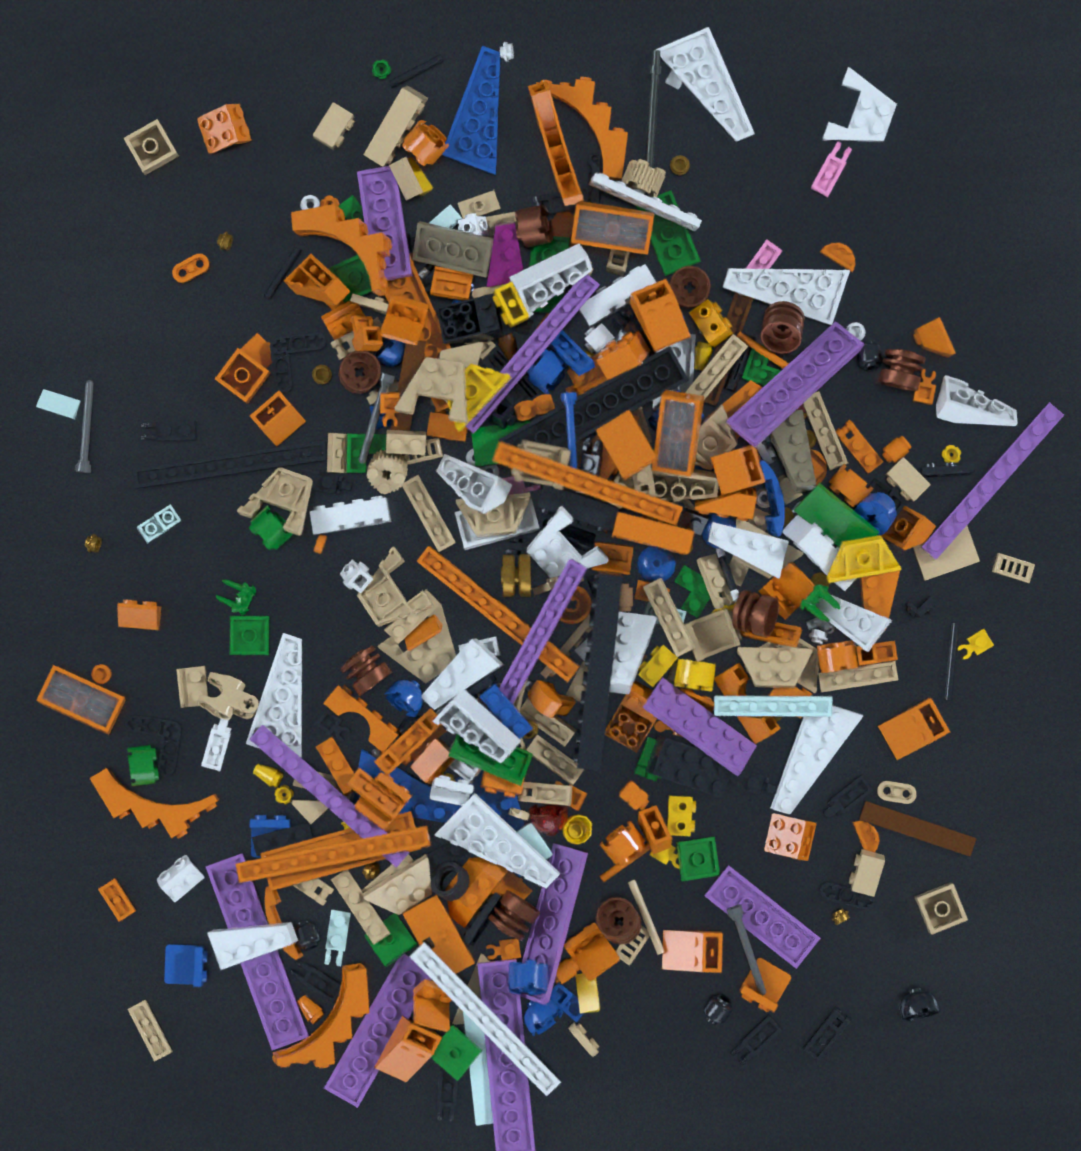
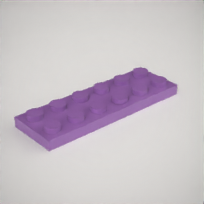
M385 166L358 171L357 176L364 223L368 227V235L382 232L390 238L392 243L390 257L384 258L386 262L384 276L387 281L412 276L399 185L390 167Z
M663 677L659 680L643 706L649 713L737 776L742 772L757 746Z
M729 865L704 895L725 913L732 906L742 905L744 911L742 921L745 929L796 969L820 940L819 936Z

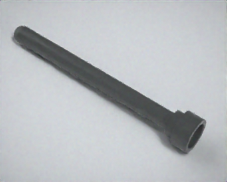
M380 372V378L378 379L380 380V388L359 457L361 464L366 463L380 416V393L387 392V388L394 382L395 376Z
M87 380L85 385L80 460H78L75 472L91 473L88 451L93 397L92 380Z
M742 905L732 906L727 909L728 916L735 921L758 992L761 995H765L766 989L742 921V914L744 913Z

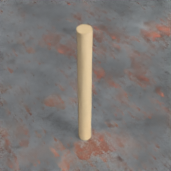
M635 880L628 882L656 952L659 955L665 952L637 883Z

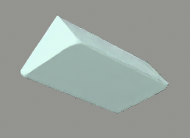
M43 389L36 407L75 419L81 401Z
M527 823L516 831L545 859L553 855L532 823Z

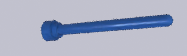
M561 393V401L566 406L568 449L570 450L569 466L577 469L573 404L577 400V393Z

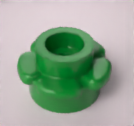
M386 60L374 62L373 75L379 79L386 78L391 72L389 63Z

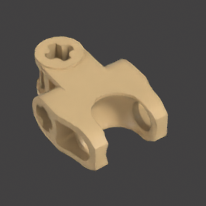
M210 672L207 681L216 686L221 694L214 698L200 695L197 704L212 715L224 720H230L233 714L244 719L254 717L259 703L255 696L243 692L245 684L234 677Z

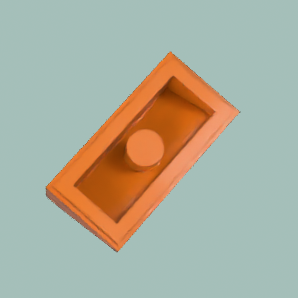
M435 614L422 621L404 638L408 651L441 632L443 624Z

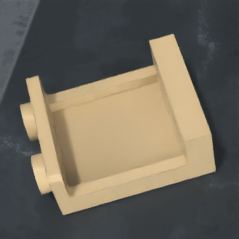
M522 440L521 445L518 444L517 448L568 465L570 456L568 448ZM515 468L512 469V475H514L516 481L523 480L544 484L561 490L563 488V485Z
M727 608L684 624L695 646L692 652L697 662L716 653L741 645L739 642L742 640L740 631L733 628L732 611L728 612Z

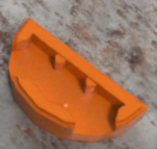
M831 243L820 251V253L846 270H850L851 273L853 272L855 257L853 251L847 245Z
M854 821L853 825L863 850L875 853L880 841L877 830L868 822Z

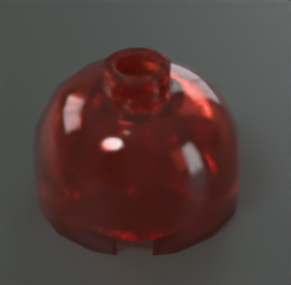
M543 803L544 806L540 807L537 804L533 805L529 809V817L533 827L538 832L546 834V836H554L565 827L568 820L567 805L565 807L564 805Z

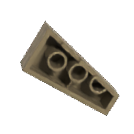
M796 410L773 430L769 437L784 466L794 492L799 493L812 491L816 486L803 410Z

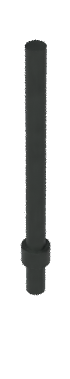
M653 50L652 66H650L649 73L651 74L646 161L649 163L648 167L653 168L658 84L662 68L660 66V50Z

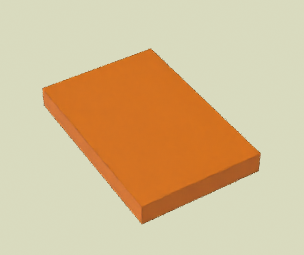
M630 410L596 430L625 480L658 460Z

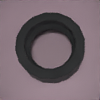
M448 861L442 863L435 869L431 877L433 892L447 901H454L462 897L469 886L467 871L455 862ZM456 871L458 873L456 884L450 890L443 891L442 884L445 877L449 873Z

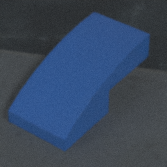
M558 982L552 989L550 999L555 1001L562 1011L575 1022H578L584 1015L580 1014L578 997Z

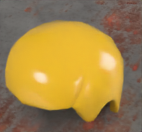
M582 815L570 816L563 825L564 838L569 843L576 845L585 843L592 835V822Z

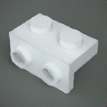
M440 775L439 778H435L432 782L429 798L435 801L463 806L473 793L474 786L469 785L470 782L466 780L454 782L450 781V777Z
M184 855L182 858L177 859L168 870L163 871L157 878V882L160 888L176 902L205 877L190 861L189 857Z

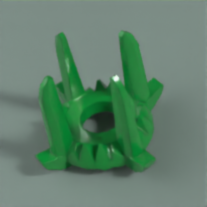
M223 580V583L240 592L236 594L238 596L235 597L236 602L216 595V599L232 607L231 612H239L240 615L246 614L253 595H256V588L254 586L249 587L245 582L241 585L230 580Z
M817 584L813 587L814 590L805 600L802 599L800 608L801 610L806 608L807 611H810L820 620L829 622L830 620L815 604L820 603L819 600L822 601L823 598L835 609L840 610V605L828 593V586Z

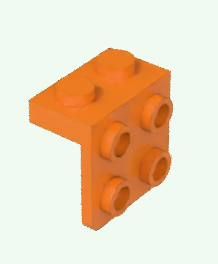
M226 104L198 117L197 121L207 151L210 154L233 144L251 141L250 131L239 104Z
M392 294L380 335L406 344L417 345L426 322L429 305Z
M790 562L781 570L779 579L773 577L758 592L762 596L767 595L777 598L779 602L778 614L786 620L800 606L802 599L805 600L810 595L815 585L795 563Z
M380 772L374 780L405 804L412 797L405 787L398 786L393 782V778L390 775ZM362 796L355 804V809L380 829H386L392 821Z
M595 922L586 926L578 935L569 938L564 944L565 949L588 981H592L620 960V957Z
M758 958L756 962L766 994H759L751 970L739 991L743 994L741 997L751 1003L753 1000L760 1003L758 1007L766 1012L772 1010L775 1012L778 1007L777 1002L790 982L791 976L766 960Z

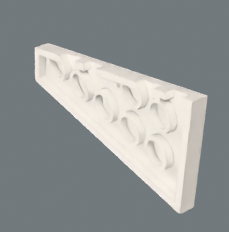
M709 27L656 49L661 51L660 57L736 142L755 134Z
M728 269L722 288L768 304L779 301L792 302L801 308L805 317L832 325L850 270Z
M283 633L246 744L259 748L250 738L261 725H264L302 758V639Z
M832 705V716H804L770 808L791 814L863 715Z
M476 793L435 833V836L442 837L456 846L459 845L489 862L503 866L510 872L524 876L525 879L544 888H547L560 874Z

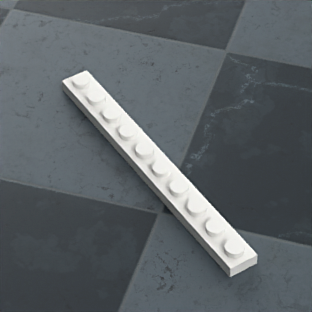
M425 942L410 955L422 970L546 1096L561 1083Z

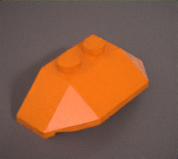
M481 857L469 858L462 867L469 875V886L462 897L454 901H447L450 917L463 928H466L485 904L488 896L495 891L509 873L506 870L507 868L496 865ZM458 873L446 887L445 891L454 887L458 879Z

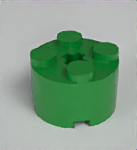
M267 505L250 521L249 529L256 536L259 534L264 539L262 543L269 550L271 548L277 550L293 533L283 528L286 521L276 511L271 513L269 511L271 507Z
M151 745L127 748V752L132 753V755H128L130 777L135 779L134 782H131L132 786L155 784V780H159L158 768L153 766V761L157 760L155 748H151Z

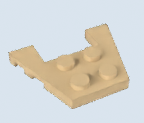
M426 357L395 406V410L401 413L413 414L418 395L453 401L449 419L455 422L468 423L466 412L467 400L465 396V365L460 362Z
M278 467L262 484L263 487L256 494L253 493L248 498L250 501L244 507L241 505L237 512L242 516L253 519L263 503L290 511L291 514L283 528L290 533L300 536L313 481L310 477Z
M395 547L390 549V554L385 560L381 561L376 573L373 576L371 575L373 580L362 593L357 594V597L378 627L434 606L424 591H421L407 602L389 575L405 562Z
M441 604L428 615L430 617L435 614L443 624L439 634L411 651L403 652L391 637L378 645L380 650L424 683L429 682L442 673L456 657Z

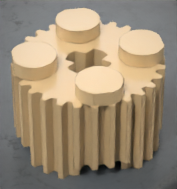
M631 160L621 182L627 184V187L632 190L639 189L649 194L648 197L650 198L657 197L666 172L657 167L655 169L648 167L649 163L645 160Z
M381 449L380 452L377 451L373 458H371L367 478L371 482V486L373 485L374 489L377 488V491L381 494H388L391 491L395 492L404 484L408 465L406 464L407 460L404 459L405 456H401L402 454L386 453V450L383 451Z

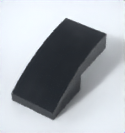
M876 478L867 487L871 486L874 488L870 492L871 494L881 492L888 495L895 503L897 515L908 502Z

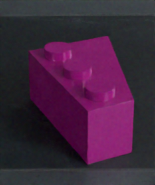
M515 221L495 224L486 287L508 284L511 282L509 277L523 271Z

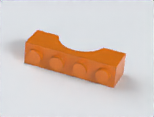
M740 663L730 667L714 678L724 696H747L746 685L749 677ZM737 716L754 744L759 743L781 729L773 716Z
M338 685L323 704L338 716L345 712H356L364 716L370 726L368 741L384 753L399 735L396 733L398 729L390 722L388 724L384 723L381 720L383 716L376 710L371 712L367 709L368 704L360 697L355 699L351 695L353 691L347 686L343 685L341 687Z

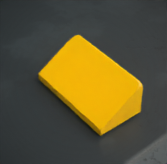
M412 157L407 158L423 191L419 195L423 196L430 192L433 187Z
M583 973L577 974L575 978L580 1014L599 1012L600 1005L596 978L588 981Z

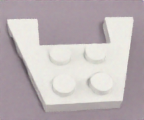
M848 68L842 85L861 92L849 127L847 129L829 122L822 140L883 142L897 104L854 70Z
M563 506L559 507L554 517L550 518L546 527L538 533L527 547V553L530 554L550 578L560 576L570 558L587 568L608 562V557L598 546L581 556L559 530L573 521V517Z

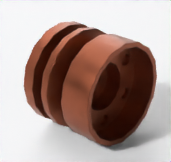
M682 267L674 273L670 281V287L675 294L678 305L683 308H696L709 296L710 280L707 274L699 267ZM688 283H692V286L695 287L691 293L684 289Z
M779 301L769 305L765 310L761 331V340L767 349L783 354L790 353L800 346L805 320L801 308L787 301Z
M886 349L885 355L893 359H883V363L891 366V368L881 369L878 382L899 389L918 391L921 378L914 375L913 372L923 371V367L915 363L924 364L926 358L908 350Z
M357 350L344 357L339 367L338 376L340 383L346 390L362 394L370 391L376 385L380 378L381 368L379 361L373 354ZM355 369H356V370L362 369V370H363V372H362L363 377H362V376L356 377V376H355V374H356Z
M748 590L742 591L736 601L733 612V628L739 631L743 630L746 633L752 630L754 635L765 638L769 637L778 618V599L767 595L759 597L758 593H752Z
M373 646L360 650L349 658L340 669L342 673L349 669L352 670L346 676L347 680L355 676L358 680L352 687L359 696L392 673L385 662L379 665L374 663L380 657L379 653L372 658L369 656V654L376 650Z
M507 890L500 900L506 908L504 910L498 907L494 908V911L500 917L491 913L488 918L500 931L522 941L525 936L519 929L528 933L529 929L523 924L524 921L534 924L540 915V911L515 893Z
M618 897L608 899L602 903L597 911V926L610 942L619 945L628 944L639 935L642 926L641 917L634 906L626 899ZM620 920L624 924L623 926H620L617 922Z

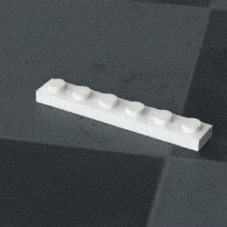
M595 173L590 180L589 185L649 212H654V214L692 231H696L702 220L698 219L695 214L689 212L686 214L675 205L668 206L657 197L650 198L639 189L632 190L621 181L614 182L610 180L605 174Z

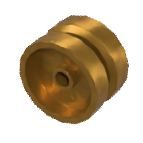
M520 554L517 567H515V557L513 555H503V567H501L503 597H513L515 595V585H519L521 597H531L530 554Z

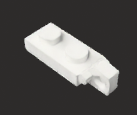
M220 718L219 725L214 724L201 766L221 771L231 735V728L227 727L229 720Z

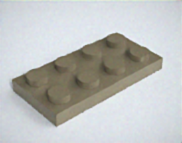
M419 221L412 260L487 277L494 239Z

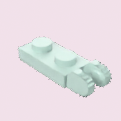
M331 910L324 964L329 965L331 950H338L336 964L341 967L343 951L345 952L351 912Z

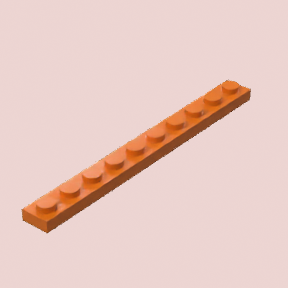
M500 441L493 457L495 462L675 526L683 508L680 505Z
M428 546L417 562L520 645H523L532 627L435 549ZM549 640L538 658L567 682L571 680L581 667Z
M427 826L240 862L236 863L239 883L430 846L431 844Z

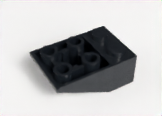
M493 293L436 308L444 344L487 342L504 337L499 308L496 307L492 299Z

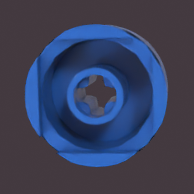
M545 349L539 357L541 360L537 365L533 364L527 371V374H529L528 381L544 394H549L548 390L553 391L565 377V368L569 369L570 367L553 350L548 351Z
M881 492L870 493L854 510L879 531L877 536L883 535L897 516L894 501L888 495Z
M525 960V964L510 962L509 992L517 995H522V992L528 993V995L545 994L548 988V965L537 964L536 960Z

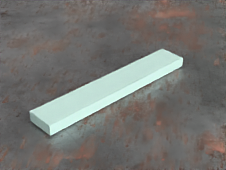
M714 696V716H832V696Z
M463 1011L465 1035L483 1050L469 1067L476 1126L493 1124L485 1035Z

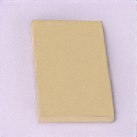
M968 526L959 533L936 560L921 548L924 543L912 547L924 581L980 562Z

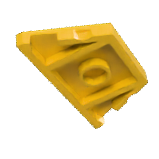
M470 364L465 369L468 423L512 379L509 374L481 368L474 364ZM447 400L451 412L453 401ZM455 422L456 429L460 432L468 423Z
M881 535L845 541L842 543L830 568L827 581L831 583L900 571L901 567Z

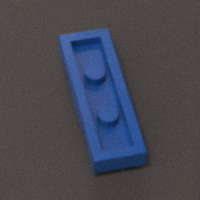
M563 330L550 343L549 347L578 376L595 368V362Z
M495 683L480 695V698L495 716L517 738L521 739L533 729L530 723Z

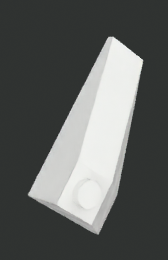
M944 376L936 402L938 418L953 423L1016 426L1018 424L1017 411L997 399L993 401L984 396V392L980 390L976 392L968 388V383L962 380Z
M444 454L436 470L446 483L456 491L457 495L465 501L468 507L484 514L504 503L512 487V484L502 478Z

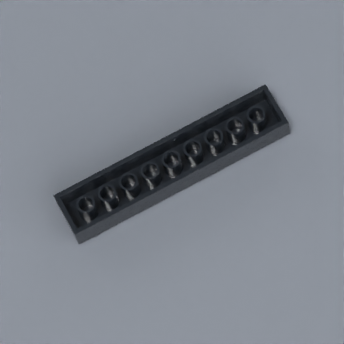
M671 346L643 360L640 365L577 396V400L573 404L575 442L595 433L597 429L628 410L633 412L661 397L665 390L672 391L688 382L689 379ZM561 405L498 439V441L517 447L518 444L521 445L522 440L567 448L566 406Z
M599 570V574L594 575L593 588H596L597 592L592 594L591 608L595 609L594 614L590 613L589 627H592V633H588L587 647H590V652H586L585 666H588V672L584 671L582 682L586 686V690L581 691L580 705H584L583 710H579L578 724L582 725L581 729H577L576 743L579 744V748H575L574 763H577V768L601 771L623 577L622 573Z

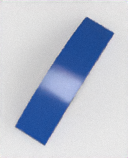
M759 460L765 478L764 484L771 511L770 515L765 516L768 534L778 537L782 534L785 518L783 494L779 481L771 467L764 460Z

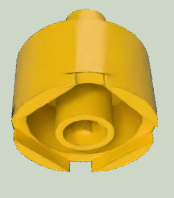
M678 659L674 686L685 688L687 684L686 688L700 690L701 686V690L712 692L716 665Z

